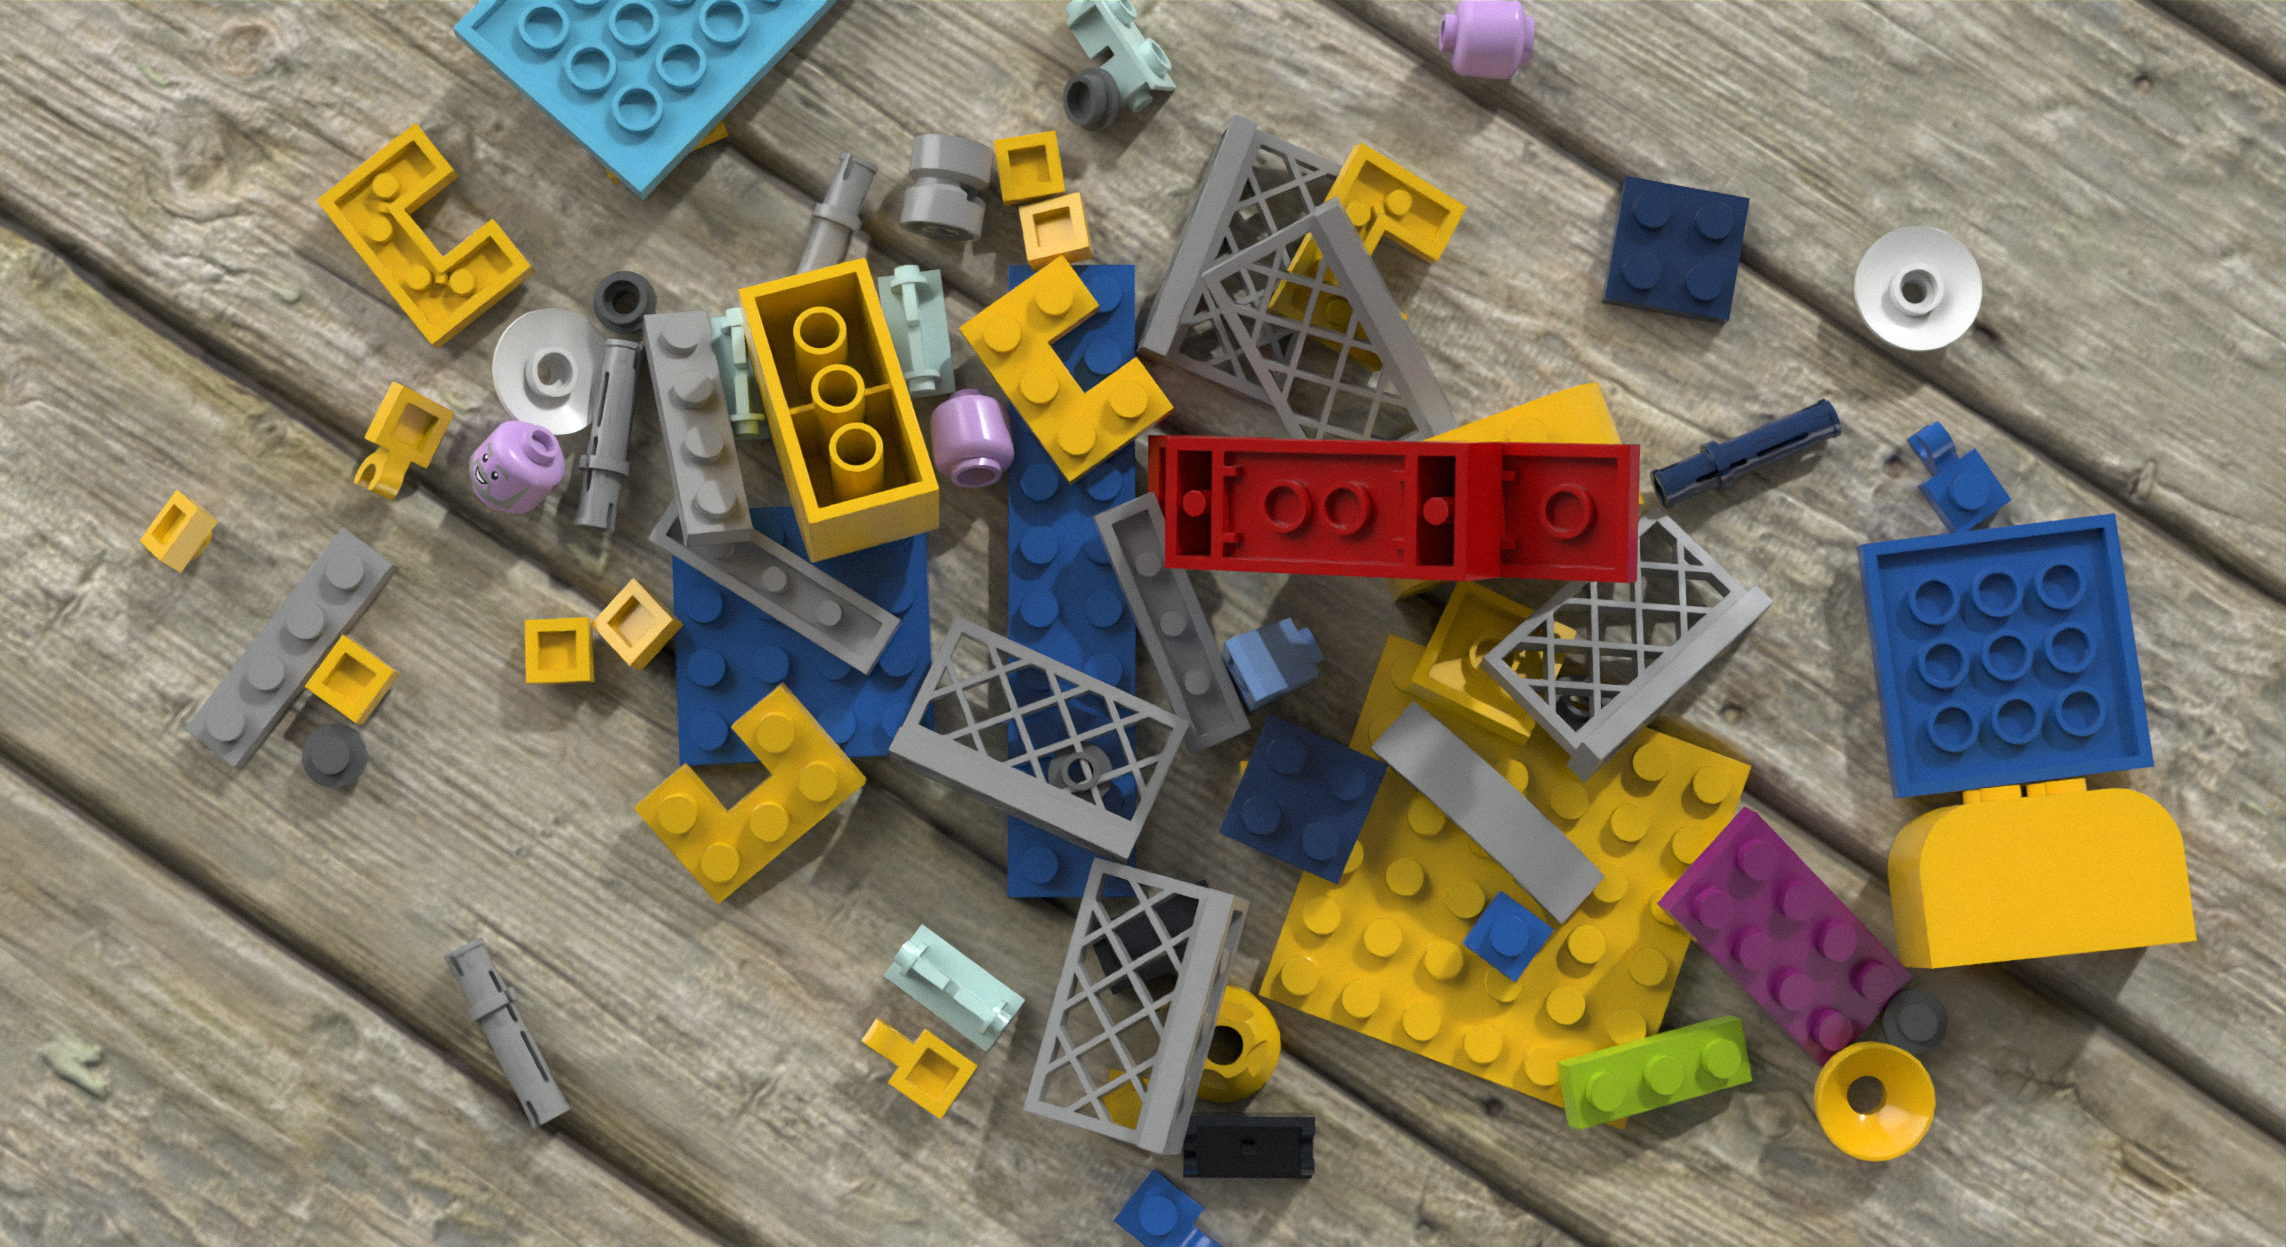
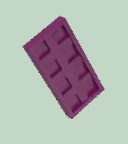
M1745 806L1656 903L1821 1068L1825 1066L1833 1055L1843 1048L1852 1045L1888 1005L1891 999L1913 977L1761 816Z

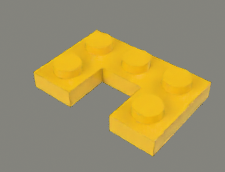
M414 123L316 201L430 344L438 350L536 271L493 218L445 256L440 253L411 217V214L457 179L459 175L423 130Z
M1362 142L1354 145L1323 202L1325 203L1338 196L1370 257L1380 238L1384 235L1430 264L1439 261L1467 208L1464 204ZM1311 232L1306 234L1287 271L1315 278L1322 252ZM1327 265L1323 281L1339 285L1329 265ZM1281 280L1268 304L1267 311L1302 321L1312 288ZM1320 290L1310 324L1346 334L1353 309L1347 298ZM1401 312L1406 321L1409 316ZM1358 320L1354 337L1370 341ZM1307 334L1340 354L1342 343ZM1350 346L1347 356L1349 360L1371 373L1380 371L1383 364L1377 353Z
M1061 255L959 327V331L1071 486L1174 412V407L1137 357L1086 393L1077 384L1050 345L1100 311V306L1065 257Z
M784 682L731 726L772 774L731 809L727 810L688 764L685 763L642 798L634 807L635 811L717 904H720L866 782V777Z

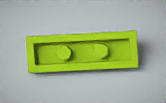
M1732 1015L1721 1016L1557 1062L1568 1126L1578 1130L1752 1081L1742 1020Z

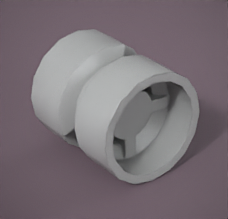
M925 134L915 137L908 172L916 181V185L905 190L900 219L901 228L910 233L935 240L960 243L979 241L981 239L986 204L978 197V193L989 188L994 150L982 143L956 136Z

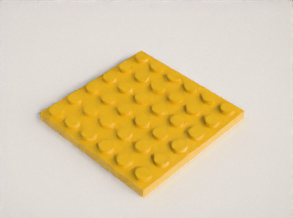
M1389 634L1350 738L1348 748L1383 762L1369 748L1403 711L1415 701L1516 788L1605 877L1563 924H1559L1512 881L1513 877L1425 796L1411 788L1388 766L1339 883L1336 885L1304 870L1302 871L1258 995L1565 1109L1557 1062L1658 1034L1691 938L1656 903L1733 819L1751 766L1645 727L1584 783L1566 765L1571 756L1537 722L1523 747L1406 691L1426 647ZM1571 700L1577 709L1589 710V706ZM1498 891H1503L1554 929L1516 982H1512L1461 944V941ZM1628 1117L1605 1124L1624 1130Z

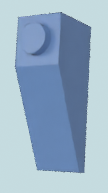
M1291 618L1237 635L1225 641L1221 655L1227 672L1250 715L1316 681L1320 676L1316 664L1324 660L1322 652L1309 628L1306 626L1297 631Z

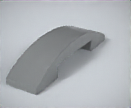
M1415 701L1403 711L1369 748L1385 764H1388L1411 788L1425 796L1513 877L1512 881L1559 924H1563L1604 879L1605 876L1530 801L1461 739Z

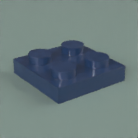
M1625 176L1621 185L1601 303L1725 325L1730 319L1750 198Z
M1269 714L1218 833L1337 885L1389 765Z

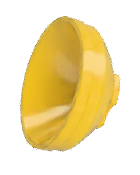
M1227 985L1216 1026L1225 1025L1237 1030L1243 1040V1049L1239 1058L1228 1065H1219L1208 1058L1206 1059L1196 1096L1216 1103L1235 1102L1247 1098L1260 1090L1271 1078L1278 1064L1281 1051L1280 1031L1276 1019L1268 1006L1247 990Z
M1876 1041L1859 1042L1845 1047L1833 1055L1818 1076L1813 1096L1815 1114L1821 1129L1828 1139L1844 1153L1859 1160L1872 1162L1897 1158L1917 1146L1928 1132L1933 1121L1936 1105L1935 1091L1931 1078L1921 1062L1902 1048L1893 1044ZM1862 1076L1877 1078L1882 1087L1880 1103L1868 1112L1852 1110L1847 1099L1849 1086L1854 1080Z

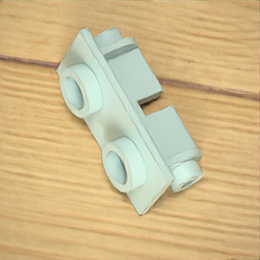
M1073 0L1065 7V11L1069 16L1066 24L1090 59L1095 60L1109 48L1115 56L1099 68L1108 71L1114 78L1120 94V106L1128 105L1132 113H1135L1153 101V97L1149 93L1150 89L1173 92L1177 88L1167 73L1171 69V63L1164 51L1151 38L1145 40L1134 24L1133 20L1137 18V12L1130 0Z
M904 265L895 268V275L878 277L881 308L910 399L953 394L956 392L940 269L920 272L918 265Z
M741 308L727 309L725 317L711 318V332L734 442L772 439L750 363Z
M921 924L910 941L907 940L894 957L893 964L884 975V977L986 1052L989 1051L1025 1001V999L923 924Z

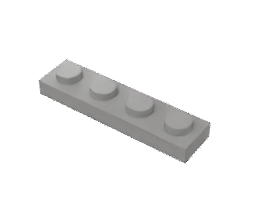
M707 311L644 315L642 334L685 547L750 541L753 527Z
M1149 492L1092 516L1172 713L1190 721L1188 730L1183 738L1188 752L1195 754L1250 730V725L1186 569L1165 568V518L1154 492Z
M675 497L648 538L651 542L867 676L870 675L902 624L899 618L754 528L752 529L750 541L685 547Z
M342 527L184 730L232 767L242 769L304 690L307 682L341 636L347 635L397 571L398 567L353 532Z

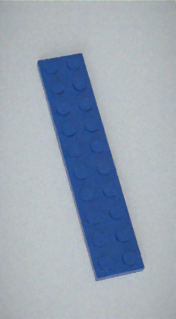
M1009 265V292L1038 271H1032L1030 265ZM1070 265L1099 304L1100 311L1050 346L1084 393L1135 358V265ZM1009 401L1015 455L1012 465L1008 468V639L1136 697V623L1092 519V516L1136 498L1135 440L1070 486ZM1008 657V664L1016 662V660ZM1029 667L1008 675V681L1018 708L1053 696L1046 674ZM1057 679L1061 693L1076 688ZM1086 694L1065 702L1077 735L1112 723L1104 700L1096 696ZM1057 705L1022 718L1034 751L1069 738ZM1115 705L1120 720L1134 715ZM1015 721L1008 723V760L1027 754ZM1133 725L1124 730L1136 759V725ZM1116 732L1086 742L1097 746L1107 755L1111 762L1112 770L1128 765ZM1054 754L1038 760L1046 783H1048L1049 764ZM1030 763L1015 768L1035 777ZM1079 763L1072 765L1068 770L1070 779L1077 784L1085 781ZM1132 774L1112 781L1109 791L1102 799L1107 811L1129 821L1132 820L1136 811V784ZM1008 815V897H1083L1094 857L1107 859ZM1136 844L1126 866L1136 868ZM1108 875L1102 897H1136V893L1129 880Z

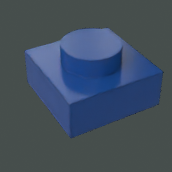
M1498 891L1461 941V944L1512 982H1516L1554 929L1503 891Z

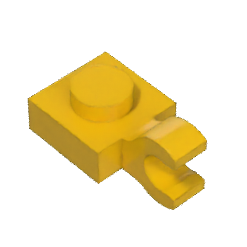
M392 382L364 437L379 445V448L361 464L354 483L392 501L401 488L404 475L411 462L427 469L455 412L403 385Z
M877 1017L861 1040L898 1066L888 1080V1084L940 1120L978 1067L975 1061L926 1027L916 1042L913 1043L896 1028L880 1017Z

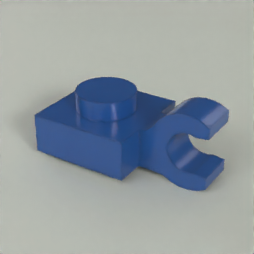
M1939 421L1934 422L1930 426L1926 425L1906 439L1913 452L1932 475L1917 487L1949 533L1970 530L2012 500L1976 448L1968 450L1958 457L1952 438Z
M1156 1168L1152 1169L1113 1220L1146 1247H1223L1194 1224L1205 1207Z

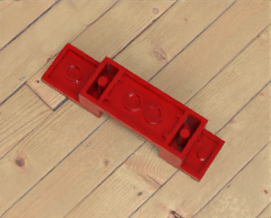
M1148 435V493L1154 492L1165 518V568L1464 582L1491 578L1613 583L1637 582L1640 444L1454 440L1380 441L1279 439L1248 436Z

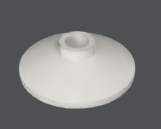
M1928 226L1902 227L1879 238L1862 257L1854 280L1856 305L1866 326L1885 343L1906 351L1925 352L1936 350L1958 339L1975 320L1982 300V278L1978 265L1970 251L1949 233ZM1912 283L1921 289L1922 300L1920 303L1913 304L1904 298L1902 293L1904 284Z
M545 308L522 315L504 331L494 352L492 364L493 382L501 404L513 419L542 426L553 435L570 434L585 428L592 423L598 385L603 367L605 340L590 322L568 310ZM541 362L547 364L551 370V379L547 385L542 384L538 378L537 368Z

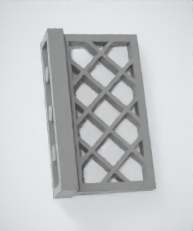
M1235 113L1223 126L1136 345L1135 355L1155 364L1162 362L1275 410L1265 389L1246 380L1237 359L1238 356L1245 353L1241 347L1233 350L1220 319V316L1223 314L1220 308L1216 309L1206 283L1202 278V273L1245 250L1239 251L1229 228L1234 213L1255 205L1269 237L1278 232L1266 200L1295 189L1307 216L1315 212V206L1305 184L1322 177L1335 181L1343 166L1257 129L1259 123ZM1259 149L1283 159L1291 182L1264 193L1261 192L1252 170ZM1297 165L1313 172L1302 177ZM1246 184L1251 198L1239 202ZM1222 242H1224L1229 255L1216 260ZM1286 249L1280 263L1283 270H1287L1291 263ZM1243 268L1237 271V275L1246 297L1234 302L1242 305L1250 304L1251 307L1259 309L1260 299H1262L1265 289L1256 292L1248 270ZM1280 283L1274 285L1272 294L1275 293ZM1201 299L1206 313L1193 318ZM1210 320L1224 354L1203 363L1179 353L1187 330ZM1263 321L1261 332L1264 338L1259 339L1256 345L1258 348L1267 345L1273 360L1290 364L1299 331L1286 328L1274 333L1270 323ZM1290 335L1285 351L1282 353L1277 340ZM1227 361L1232 375L1214 368V366ZM1276 371L1274 377L1282 389L1286 374Z
M1338 196L1317 206L1315 212L1202 273L1203 280L1292 439H1309L1302 425L1316 429L1314 439H1322L1324 432H1329L1353 440L1422 441L1460 427L1454 409ZM1311 232L1322 252L1316 277L1311 278L1280 269L1279 266L1285 246ZM1276 251L1272 266L1256 262ZM1327 265H1329L1339 285L1323 281ZM1243 268L1269 275L1259 309L1233 302L1221 280ZM1276 278L1312 288L1302 321L1266 311ZM1320 290L1347 298L1353 311L1346 334L1310 324ZM1240 315L1256 319L1252 334H1250ZM1358 320L1370 341L1354 337ZM1263 321L1299 331L1290 364L1265 358L1261 354L1256 344ZM1307 334L1342 343L1333 377L1297 367ZM1350 346L1377 353L1383 367L1376 389L1341 379ZM1271 370L1286 374L1282 389ZM1294 377L1329 386L1320 419L1293 411L1287 398ZM1388 377L1392 380L1400 396L1384 392ZM1337 389L1372 398L1363 431L1328 422ZM1381 401L1407 408L1417 426V429L1397 440L1371 434Z
M1658 505L1644 515L1638 523L1637 582L1629 583L1630 602L1597 599V582L1569 581L1486 654L1479 664L1571 756L1566 765L1584 783L1755 628L1774 603L1756 584L1746 591ZM1653 529L1672 547V564L1640 561V539ZM1641 576L1673 578L1674 605L1642 603ZM1685 579L1705 580L1724 598L1713 608L1687 606ZM1585 589L1586 598H1575ZM1559 611L1586 613L1587 640L1554 638L1553 616ZM1598 614L1631 616L1632 644L1599 641ZM1643 617L1675 619L1676 642L1672 646L1644 645ZM1687 620L1698 621L1688 630ZM1542 627V637H1533L1532 635ZM1515 650L1543 651V680L1520 678L1503 660ZM1554 652L1588 655V683L1555 681ZM1599 655L1632 658L1633 681L1628 686L1600 684ZM1644 659H1655V661L1645 669ZM1537 693L1544 694V700ZM1555 695L1589 697L1590 720L1577 732L1556 713ZM1601 698H1611L1612 700L1601 709Z
M956 615L903 726L899 727L889 748V755L892 762L1111 862L1126 865L1188 730L1190 721ZM961 637H966L986 646L995 669L959 681L951 658ZM998 652L1016 660V662L1003 666ZM1029 667L1045 673L1053 696L1018 708L1007 675ZM947 669L952 684L937 690ZM999 679L1011 711L975 724L963 691ZM1057 679L1076 688L1061 693ZM956 694L968 727L946 735H940L921 726L920 723L930 703ZM1086 694H1091L1104 700L1112 723L1077 735L1065 702ZM1057 705L1069 738L1034 751L1022 718ZM1115 705L1134 715L1120 720ZM1149 720L1172 731L1162 753L1136 762L1124 729ZM1015 721L1027 754L1005 762H1000L987 756L979 733ZM1116 732L1128 765L1100 775L1098 782L1090 789L1094 804L1072 795L1077 793L1076 790L1069 787L1059 789L1046 783L1038 762L1039 759L1053 755L1057 751L1071 746L1074 747L1076 753L1084 752L1081 746L1082 742H1089ZM972 736L976 750L956 741ZM1079 759V765L1085 781L1078 784H1085L1092 779L1093 775L1087 760ZM1030 763L1035 777L1015 768ZM1156 765L1146 787L1140 771ZM1132 774L1141 797L1132 820L1129 821L1107 811L1096 785Z
M1094 857L1023 1110L1135 1144L1139 1148L1158 1154L1180 1155L1250 901L1218 890ZM1108 875L1129 880L1141 903L1113 921L1109 918L1101 902ZM1143 884L1164 891L1150 898ZM1179 894L1198 899L1199 904L1192 927L1171 938L1156 908ZM1147 914L1162 945L1132 961L1117 931ZM1097 917L1102 927L1092 933ZM1108 937L1123 968L1093 984L1083 965L1086 952L1089 947ZM1187 943L1184 958L1182 959L1177 948ZM1168 954L1179 974L1175 990L1154 1002L1138 971ZM1129 977L1144 1009L1115 1025L1099 994ZM1079 980L1084 991L1074 996ZM1089 1000L1105 1032L1076 1048L1066 1029L1069 1012ZM1170 1006L1166 1022H1164L1160 1011ZM1150 1017L1161 1038L1157 1055L1136 1066L1120 1034ZM1111 1041L1126 1073L1097 1089L1081 1057ZM1061 1044L1066 1054L1057 1059ZM1072 1064L1087 1096L1066 1108L1044 1102L1052 1074ZM1152 1070L1147 1087L1141 1075ZM1131 1081L1143 1102L1136 1129L1115 1123L1102 1099ZM1093 1105L1099 1118L1080 1113V1111Z

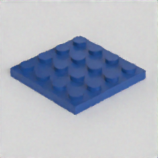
M792 506L749 508L752 527L902 621L901 626L869 676L672 555L674 615L684 624L675 634L680 766L685 763L689 767L762 763L731 726L782 682L791 690L848 758L890 756L889 748L899 727L903 726L933 664L927 532L812 563L806 551ZM935 702L929 704L920 725L936 732Z
M2115 513L1867 543L1856 547L1893 799L2155 767Z

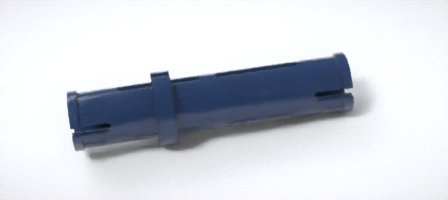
M1823 398L1813 405L1773 422L1766 423L1759 428L1721 444L1714 440L1700 446V453L1662 469L1651 471V483L1661 505L1669 509L1674 504L1714 487L1718 491H1724L1733 487L1734 479L1773 462L1780 461L1832 437H1839L1841 435V424L1832 404Z

